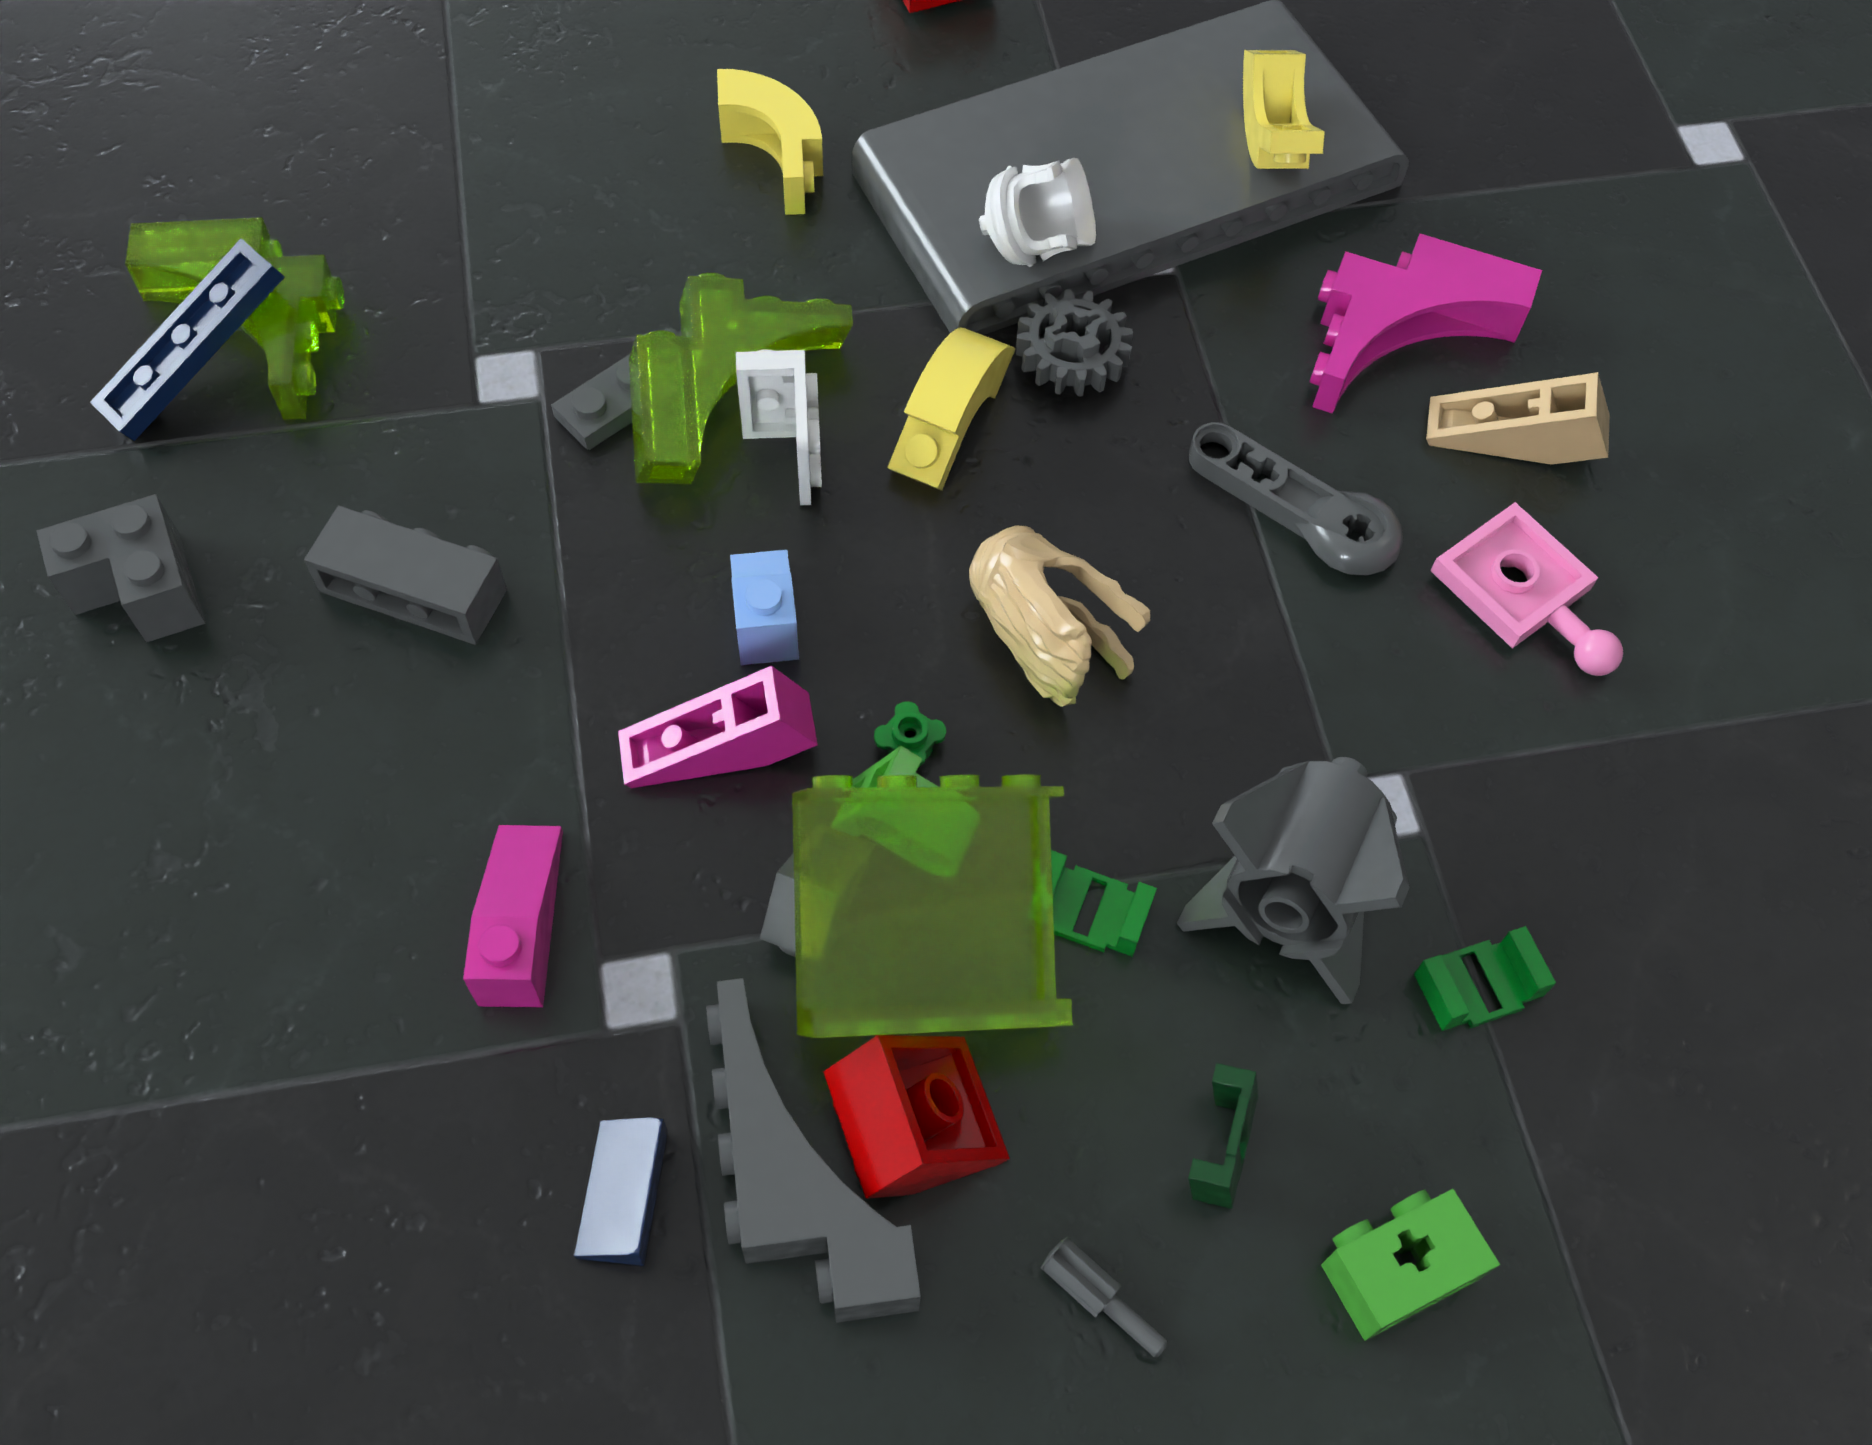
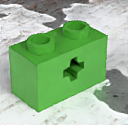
M1426 1189L1421 1190L1394 1205L1390 1211L1395 1219L1374 1229L1369 1220L1366 1219L1347 1228L1332 1239L1337 1249L1321 1266L1364 1341L1477 1282L1500 1265L1454 1189L1434 1199H1431ZM1410 1251L1416 1263H1406L1400 1266L1394 1254L1396 1252L1398 1254H1405Z

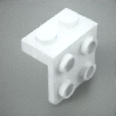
M762 349L758 351L736 352V375L743 439L796 437L800 506L811 505V487H822L819 410L817 408V373H806L805 350L774 351Z

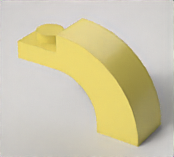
M1244 50V123L1249 154L1257 169H1309L1310 154H1323L1325 131L1313 126L1309 122L1306 112L1304 95L1306 54L1295 50Z
M717 69L718 108L722 143L750 144L771 154L779 163L783 173L785 215L805 214V193L815 192L814 176H823L822 134L813 110L796 92L772 78L744 70Z
M960 327L952 331L932 355L904 410L908 418L887 468L942 491L974 415L988 397L996 398L1015 348L966 328Z

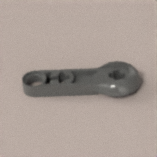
M1211 422L1203 424L1196 429L1189 450V462L1192 468L1209 481L1306 539L1315 554L1331 568L1350 575L1367 576L1384 571L1397 560L1403 547L1402 525L1394 510L1380 498L1361 492L1337 491L1226 424ZM1216 442L1227 448L1229 455L1220 459L1211 458L1203 453L1200 447L1205 443ZM1238 459H1242L1244 463L1240 462L1238 469L1235 470ZM1261 474H1264L1270 479L1265 478L1259 483L1254 481L1252 477L1258 478ZM1355 530L1362 533L1364 537L1360 536L1358 541H1354L1346 535H1351L1352 531Z

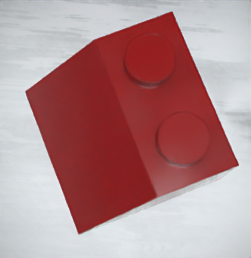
M877 1035L823 1071L833 1099L834 1110L839 1117L854 1162V1169L866 1199L913 1195L1000 1165L1010 1159L965 1037Z

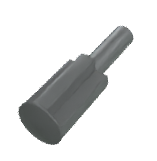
M1069 1237L1063 1239L1051 1250L1043 1262L1041 1270H1044L1095 1318L1103 1311L1153 1357H1159L1167 1347V1340L1116 1295L1121 1288V1285L1074 1244Z

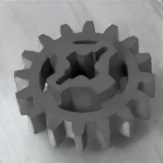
M1065 289L1062 300H1057L1050 293L1044 294L1043 307L1030 303L1028 305L1027 317H1020L1018 321L1015 353L1016 356L1022 357V371L1032 372L1037 370L1035 384L1041 386L1050 380L1055 383L1054 389L1056 394H1061L1066 386H1073L1076 395L1083 396L1085 386L1090 384L1098 392L1104 391L1106 378L1118 382L1121 378L1122 367H1128L1133 329L1125 327L1127 315L1124 312L1111 314L1113 301L1110 299L1102 301L1099 305L1094 303L1093 292L1087 291L1082 299H1076L1071 289ZM1045 332L1044 338L1039 339L1040 336ZM1108 345V349L1102 354L1103 347Z

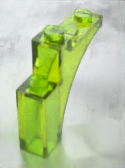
M262 217L131 223L125 265L144 301L155 300L181 304L241 238L285 276L239 328L255 340L266 353L268 386L283 419L306 418L308 396L315 395L316 377L311 363V353L319 351V333L335 332L336 310L343 309L345 302L342 281L339 276L332 277L325 255L283 256L279 241L270 238Z
M719 273L688 276L680 299L682 336H676L674 333L664 330L651 331L645 335L636 334L629 356L636 483L692 484L701 464L700 451L707 418L719 400L737 383L736 352L758 351L762 349L774 351L840 349L853 326L852 306L848 304H834L832 301L822 298L811 299L806 302L781 301L775 296H759L753 299H745L743 279L726 278Z

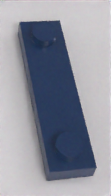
M241 238L90 403L119 432L135 441L268 297L285 276Z

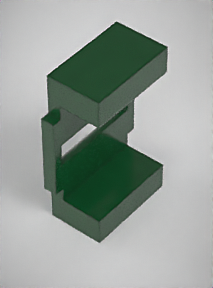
M1216 1063L1212 1079L1215 1105L1236 1110L1227 1145L1224 1165L1193 1158L1188 1179L1193 1200L1233 1209L1259 1096L1257 1073Z

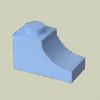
M778 550L730 555L740 664L749 665L799 660L797 621L788 551Z

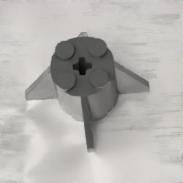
M1337 757L1332 762H1301L1282 768L1279 774L1222 804L1212 824L1235 856L1185 905L1177 921L1181 930L1185 932L1235 926L1246 938L1260 945L1264 936L1273 942L1283 945L1279 955L1291 959L1310 960L1341 1004L1352 1003L1360 985L1364 912L1401 908L1410 888L1395 828L1397 816L1384 793L1373 781L1367 778L1366 768L1360 762L1348 757Z

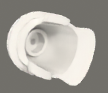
M1078 158L1068 159L1061 164L1059 161L1040 166L1023 165L1022 173L1018 174L1017 167L1008 166L1005 171L993 177L986 195L985 215L980 216L979 224L983 235H990L996 248L1007 261L1012 264L1032 267L1033 264L1037 263L1035 255H1040L1044 262L1057 253L1077 249V246H1091L1095 243L1096 224L1086 175Z

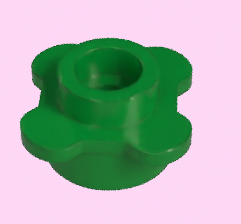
M909 701L901 702L896 705L893 718L886 725L878 726L875 729L874 741L878 748L887 749L888 754L903 746L922 758L920 767L931 755L933 745L944 741L946 727L942 721L937 719L930 720L921 714L915 703ZM910 730L915 732L916 735L913 738H907L904 734Z

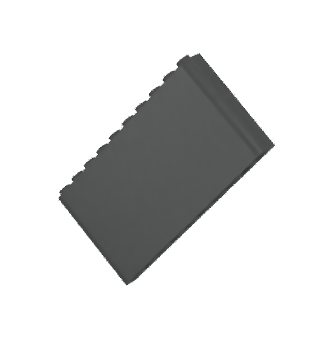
M1280 0L1262 2L870 129L859 137L852 150V174L948 331L951 333L961 327L981 335L1018 323L1020 317H1027L1028 305L1030 303L1043 307L1044 294L1050 293L1057 300H1062L1065 289H1071L1076 299H1082L1087 291L1093 292L1094 296L1402 186L1409 166L1408 157ZM1244 50H1295L1306 54L1304 74L1306 112L1309 122L1313 126L1325 131L1323 154H1310L1309 169H1257L1254 166L1248 150L1244 123ZM1078 158L1085 172L1091 195L1096 224L1095 243L1091 246H1077V249L1057 253L1044 262L1040 255H1035L1037 263L1033 264L1032 267L1012 264L1007 261L996 248L990 235H983L979 224L980 216L985 215L986 195L993 177L1005 171L1008 166L1017 167L1018 174L1022 173L1023 165L1040 166L1059 161L1061 164L1068 159Z

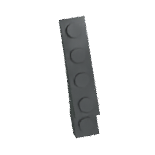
M743 978L717 981L719 1004L708 1005L706 1009L710 1045L723 1044L725 1067L712 1069L716 1109L729 1108L731 1133L718 1134L722 1176L735 1174L737 1200L724 1202L728 1244L741 1243L746 1264L828 1253L829 1258L815 1260L820 1304L834 1302L836 1323L919 1311L921 1295L911 1225L896 1227L878 1214L847 1187L810 1146L785 1108L764 1065L750 1020Z

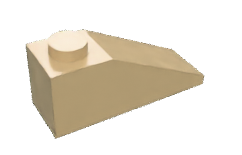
M1597 372L1430 397L1426 440L1429 446L1550 465L1608 458L1610 414Z

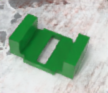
M1049 850L1029 901L1026 918L1052 927L1050 933L1092 949L1104 953L1107 947L1133 957L1157 888L1139 882L1135 892L1127 890L1129 885L1127 883L1077 865L1074 870L1066 868L1067 855ZM1093 881L1106 886L1089 934L1085 936L1074 932L1073 929L1090 883Z
M1526 926L1509 931L1500 943L1494 945L1491 944L1490 940H1486L1444 955L1440 954L1425 959L1414 973L1442 1031L1468 1023L1470 1028L1522 1011L1525 1008L1523 1003L1545 996L1556 984ZM1475 954L1502 1009L1488 1012L1461 958Z

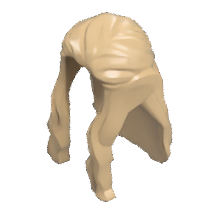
M1012 526L987 538L980 544L969 568V579L975 597L985 610L996 634L1011 650L1030 683L1043 698H1050L1060 707L1076 704L1079 688L1084 682L1085 673L1089 671L1091 645L1115 669L1119 679H1125L1132 674L1134 670L1133 657L1123 647L1113 630L1109 626L1097 622L1081 602L1057 596L1048 585L1043 569L1044 567H1054L1072 573L1116 615L1127 621L1137 632L1150 622L1149 608L1134 597L1125 594L1118 581L1101 574L1086 560L1059 550L1043 538L1041 534L1035 533L1031 527Z

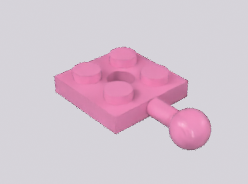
M1516 502L1436 558L1430 571L1512 649L1548 622L1575 646V661L1579 668L1587 674L1594 676L1607 675L1620 665L1623 658V647L1617 636L1606 630H1590L1583 621L1567 608L1589 592L1598 577ZM1501 567H1515L1521 570L1526 576L1527 581L1514 582L1509 580L1502 573Z

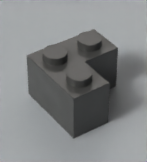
M157 494L36 530L47 576L74 615L121 601L122 607L146 643L205 624L180 534Z

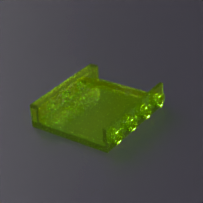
M1026 774L1002 776V787H980L979 775L941 776L940 787H917V776L888 775L877 777V788H853V776L828 775L812 777L813 788L792 793L797 1035L811 1038L1072 1025V999L1056 997L1049 799L1064 796V786H1041L1040 775Z

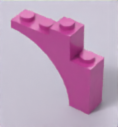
M1420 233L1412 254L1402 251L1396 267L1345 251L1338 272L1327 270L1317 299L1327 303L1320 324L1329 327L1324 344L1333 347L1331 354L1320 352L1309 382L1319 386L1312 407L1333 414L1340 397L1361 371L1389 352L1412 343L1450 336L1489 337L1515 343L1531 309L1542 270Z

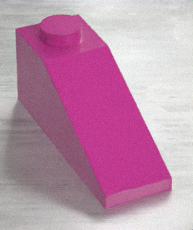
M769 666L618 731L624 785L630 788L765 767L818 745L809 692L773 666Z
M498 826L471 917L463 980L478 1006L543 1007L563 835L561 826Z

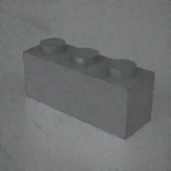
M339 505L304 558V562L319 592L474 645L478 643L507 591L498 559L485 549L474 545L463 547L442 540L427 529L414 528L412 530L390 523L383 516L375 512L364 510L360 513Z

